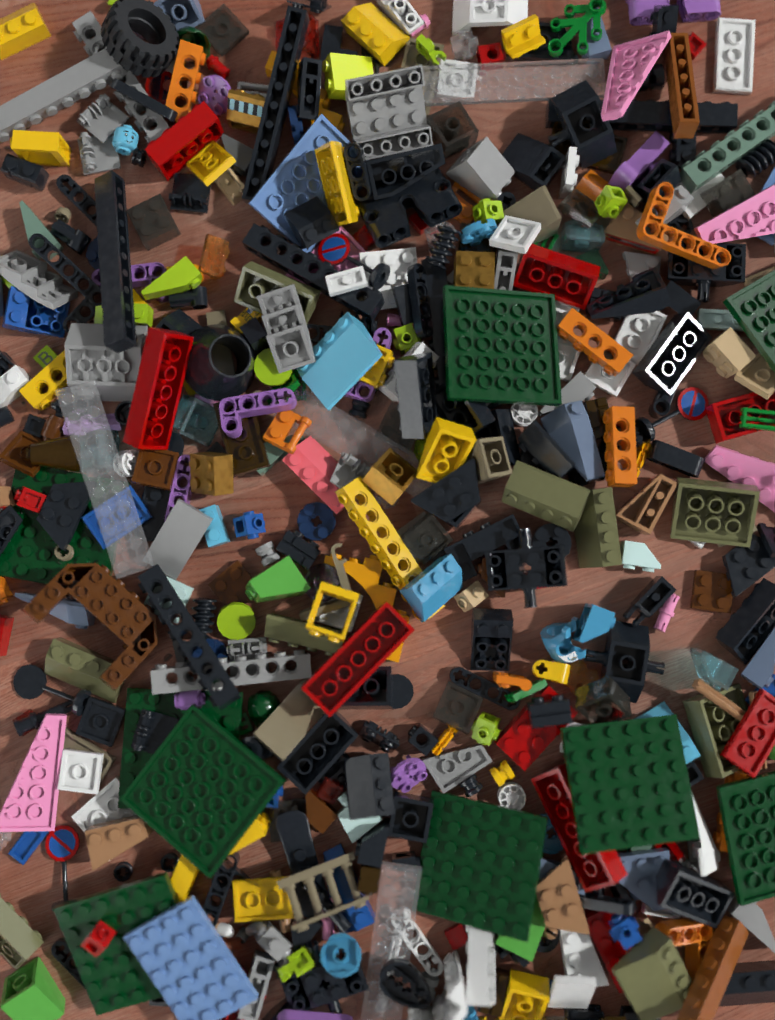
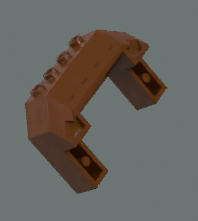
M98 563L67 564L23 608V612L39 624L65 597L68 599L74 597L124 642L122 647L125 650L99 677L100 680L114 691L158 645L157 618L153 614L155 611L147 604L144 606L139 601L140 597L135 592L126 590L124 588L126 585L119 578L114 579L110 575L111 571L103 564L101 566Z

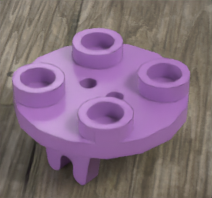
M216 74L205 76L199 84L198 102L200 104L204 101L216 115H221L227 112L228 91L231 87L221 76Z
M409 754L406 756L407 759L390 768L392 771L390 774L393 788L401 790L403 793L409 792L413 786L425 780L428 775L424 762L419 758H411Z

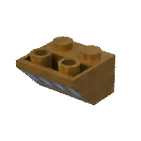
M229 89L226 117L229 127L257 134L266 98L260 94H248L241 89Z

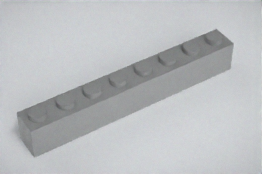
M107 48L6 102L0 106V143L8 141L13 135V130H26V128L41 123L43 119L56 115L61 109L70 107L74 102L89 97L96 90L105 88L115 78L118 80L122 79L124 75L128 74V71L124 70L122 65L117 64L113 56H110L106 50Z

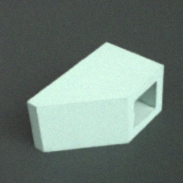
M621 541L620 551L622 564H624L623 568L635 570V566L643 567L642 571L654 572V569H661V564L645 543Z

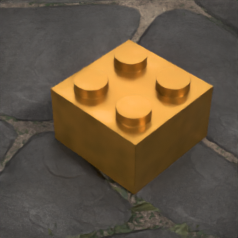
M456 251L453 286L494 289L495 252Z
M389 447L362 481L384 500L393 505L415 479L417 469Z
M216 452L190 453L191 492L212 496L234 493L232 454Z

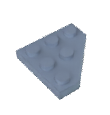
M665 847L618 854L628 874L619 883L652 910H665L657 902L655 876L664 859L670 860L669 850Z

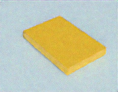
M212 140L190 159L186 166L208 187L230 168L236 160L230 153Z
M289 876L233 880L234 923L293 919L294 913L287 891L284 892L283 888L279 889L277 881Z

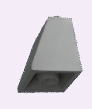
M486 136L465 149L445 174L480 199L489 198L495 200L502 194L501 189L512 181L511 177L515 170Z

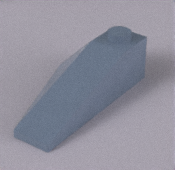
M157 0L153 4L163 9L165 15L168 14L171 18V23L175 24L177 31L185 26L196 27L205 22L199 0ZM134 32L140 39H144L141 35Z
M581 400L563 404L541 418L544 430L575 463L574 468L586 481L605 476L589 416Z
M24 592L15 593V597L27 603L37 595ZM64 598L49 613L69 624H76L75 628L87 629L88 626H93L95 623V616L76 599Z

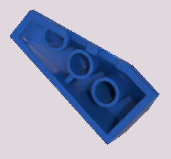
M341 843L323 852L324 863L346 855ZM341 866L333 868L334 873L332 874L342 904L354 901L344 869H341ZM351 866L352 871H353L354 876H355V879H356V882H357V885H358L359 880H358V878H357V876H356V874H355V871H354L353 867ZM368 900L365 901L366 906L356 910L352 906L340 911L352 924L344 933L359 931L375 922V913Z

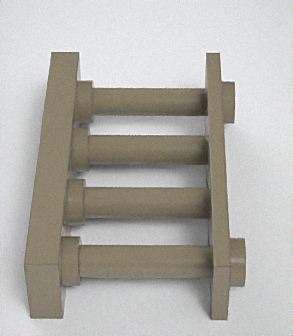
M353 852L277 881L279 889L283 888L284 892L287 891L297 924L291 926L292 930L297 929L299 933L309 929L308 924L354 906L355 910L366 906L365 901L370 900L369 896L361 897L351 868L353 865L352 861L356 860ZM338 866L344 869L354 901L344 905L342 904L332 874L334 873L333 868ZM322 873L323 877L325 876L335 906L334 909L323 912L313 882L315 880L314 876ZM303 881V884L307 886L316 916L304 920L294 889L296 888L295 883Z

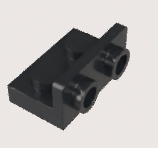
M679 5L654 6V11L651 12L650 17L651 24H653L652 32L649 33V36L670 30V33H676Z
M671 131L669 142L672 143V150L669 152V161L676 164L678 169H680L687 161L693 162L695 160L696 133L693 139L674 138L673 131Z

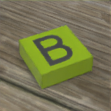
M46 345L33 358L44 369L58 355Z

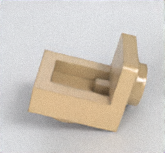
M477 580L454 596V599L457 601V605L464 612H467L489 595Z

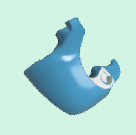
M573 617L571 622L547 625L541 630L540 635L543 644L555 662L572 663L586 656V649L582 650L579 647L573 646L571 642V633L577 630L579 626L578 617Z

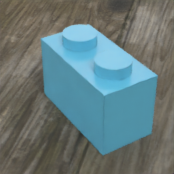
M214 504L199 509L213 518L204 533L208 547L214 548L231 542L219 506Z

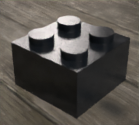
M394 791L395 814L391 815L389 819L388 836L427 843L434 804L433 799Z

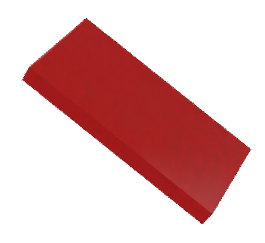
M759 689L720 754L752 778L757 776L775 745V697L764 689Z

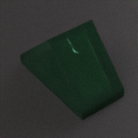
M597 247L576 257L577 259L600 266L599 279L604 280L608 275L609 270Z

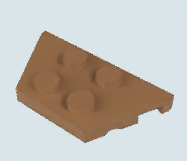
M564 857L562 863L555 869L552 868L543 879L538 881L536 895L546 927L588 935L590 932L568 857Z

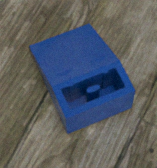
M11 286L8 291L2 327L21 332L64 338L63 321L68 316L70 302L52 310L36 302L16 287Z

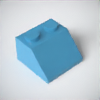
M585 603L579 619V626L575 630L572 639L584 643L607 633L615 624V613L594 604Z

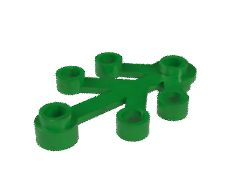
M591 0L589 4L566 5L564 16L569 19L554 18L551 20L550 26L553 32H559L561 28L565 27L571 28L560 39H552L548 43L549 55L552 57L560 56L563 52V47L578 32L579 43L577 44V52L580 55H585L589 50L587 23L593 18L591 39L599 41L602 38L600 20L601 16L606 12V2L604 0ZM575 13H585L580 18H573ZM596 32L600 33L598 36L593 35Z

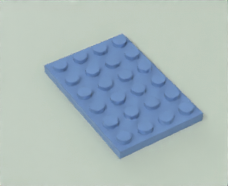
M323 114L318 116L248 203L291 243H296L297 245L299 243L284 213L316 196L327 207L314 149L330 141L341 142L344 148L347 144L351 143ZM352 146L349 150V154L353 158L357 157L355 146ZM356 166L354 168V175L360 178L363 170L361 167ZM317 243L302 250L306 253L311 252Z
M194 895L128 931L123 937L178 1020H220L258 998V992Z

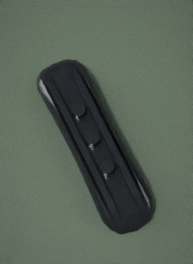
M172 431L168 451L178 452L182 456L184 441L180 434ZM149 486L144 487L141 500L153 517L133 530L137 538L143 541H154L165 522L171 491Z
M298 810L280 814L276 819V827L284 848L291 876L319 865L306 815ZM322 873L315 875L318 884L323 890L326 889ZM303 881L297 882L294 889L302 914L306 918H312L316 914L310 896L306 890L303 891L301 889L305 885Z

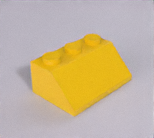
M371 2L354 6L341 20L346 33L383 66L410 40V37Z
M35 3L0 19L1 60L51 36Z

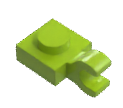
M422 33L416 38V49L427 61L430 60L434 67H439L437 58H441L444 62L446 61V54L443 51L434 50V43L430 38H426Z
M305 946L288 956L287 960L289 963L277 971L282 982H285L293 973L298 978L313 968L315 964Z

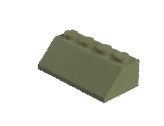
M251 261L242 268L233 302L263 314L257 299L258 295L294 284L306 323L308 324L316 308L321 291Z
M517 460L505 486L501 502L573 532L581 518L590 490Z
M612 487L590 489L583 513L574 529L579 568L622 565Z
M274 613L267 614L264 637H268L270 642L280 643L281 640L287 642V645L291 647L306 646V650L317 652L319 649L325 651V654L332 656L343 644L341 641H339V644L327 640L328 637L323 635L315 637L308 634L309 631L305 627L307 621ZM317 623L313 624L315 626L338 634H341L342 630L338 628L325 626Z
M62 637L53 639L45 657V674L80 689L90 690L92 694L116 703L124 685L123 682L113 691L99 679L101 674L114 662L113 659Z
M0 894V954L17 970L44 941L41 934L36 930H32L28 926V921L23 916H19L15 912L13 905L5 902Z

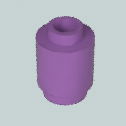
M201 690L175 693L176 709L188 710L192 704H196L201 708L205 704V694Z

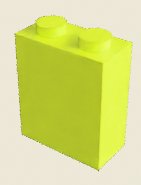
M329 53L322 63V71L325 74L324 87L327 91L328 99L346 100L345 80L374 74L372 58L367 56Z

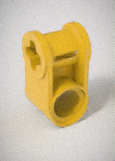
M538 660L532 666V673L537 678L567 685L571 665ZM543 664V668L546 671L539 674V670H536V667Z

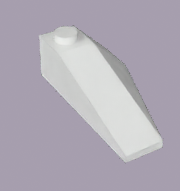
M691 790L700 838L687 840L688 858L691 861L690 866L700 876H706L719 869L720 853L715 846Z

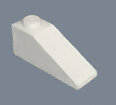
M17 365L0 377V408L8 406L22 394L19 390L31 380L27 372Z

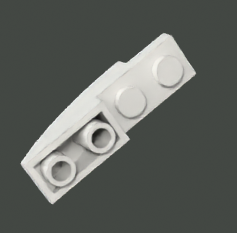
M376 0L387 16L408 35L424 25V21L408 0Z

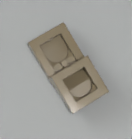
M628 185L624 190L628 199L627 203L638 209L640 207L639 204L644 199L632 186Z

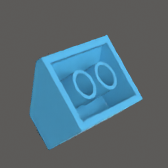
M452 554L439 557L400 590L422 623L463 588L462 569Z

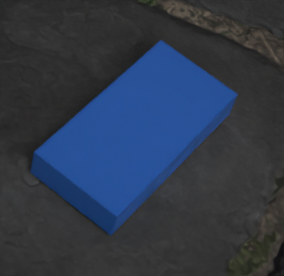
M49 831L23 832L8 854L24 865Z

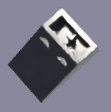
M520 133L515 136L502 154L515 170L513 176L534 191L543 185L547 188L562 169L567 158L552 146Z
M473 608L471 670L509 671L513 632L511 609Z

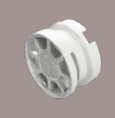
M513 404L510 409L513 423L521 427L529 426L538 415L537 405Z
M132 449L116 453L113 459V468L119 476H133L139 451Z
M508 781L499 787L497 799L501 806L521 810L526 803V794L518 783Z

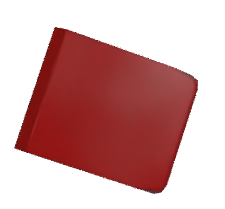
M417 212L408 218L409 224L420 236L430 228L418 216Z

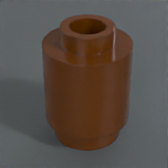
M50 414L49 419L46 418L40 434L44 436L43 440L61 437L65 419Z

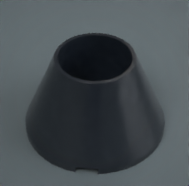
M220 324L204 326L191 335L194 339L185 374V380L197 394L206 399L221 401L227 397L242 395L250 387L255 376L254 361L256 358L254 350L246 337L236 329ZM214 344L224 345L235 354L237 370L233 376L221 373L213 365L211 349Z

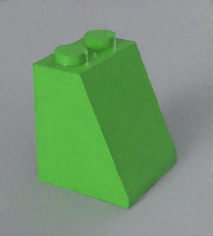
M287 556L250 580L245 587L247 589L245 593L251 601L254 600L255 603L302 596L310 589V586L291 558Z
M36 957L5 978L0 1008L13 1020H58L64 1014L66 999L42 960Z

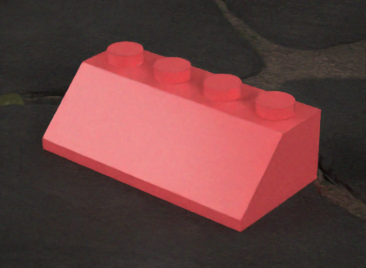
M310 435L296 446L294 454L288 453L282 461L338 516L345 509L335 493L340 488L329 482L338 462Z

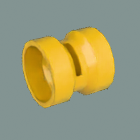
M506 760L502 761L497 768L493 767L489 770L499 787L504 785L506 780H512L516 777Z

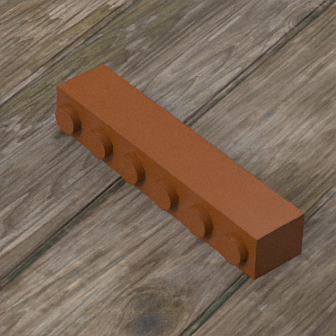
M670 33L671 38L663 52L673 136L677 139H693L700 120L688 33Z
M727 915L722 917L714 931L676 1020H713L750 932L740 920Z

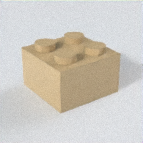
M731 327L717 336L703 350L704 358L708 362H712L718 374L726 379L739 372L756 357L754 352Z

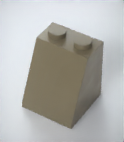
M545 185L503 211L504 217L508 215L541 223V230L532 244L557 234L562 219Z
M503 436L476 440L465 463L474 457L478 485L512 474Z

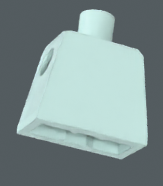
M344 791L337 797L343 806L338 810L337 815L352 843L382 821V817L350 820L347 791Z

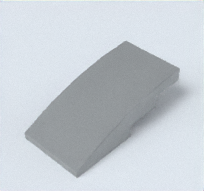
M19 250L0 257V274L18 290L36 302L54 310L78 298V290L64 285L63 277L48 271L46 262Z
M291 284L258 295L257 299L263 313L261 317L268 334L266 338L278 372L282 373L316 362L307 323L295 285Z
M178 499L142 561L152 567L158 564L164 574L176 580L213 518L183 500Z

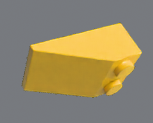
M436 417L426 439L416 478L436 483L463 465L476 442L472 428Z
M510 969V979L502 1015L497 1020H542L550 999L549 978Z

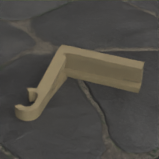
M335 543L331 548V554L341 587L352 591L343 565L347 559L339 560L335 553V549L341 547L342 543ZM335 599L320 604L316 616L351 606V603ZM312 607L300 610L299 616L301 621L309 618Z

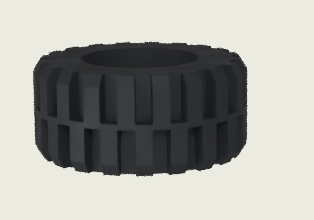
M118 0L113 3L101 28L104 47H107L108 54L112 55L114 61L122 65L124 70L131 71L136 76L156 77L159 74H163L176 56L179 48V35L176 32L175 24L171 23V18L168 14L165 15L163 13V9L153 5L154 3L150 0ZM134 32L141 35L147 42L140 39Z

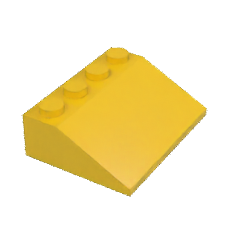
M330 141L314 149L327 207L337 225L340 226L359 221L358 217L360 214L354 202L344 157V147H342L341 142Z

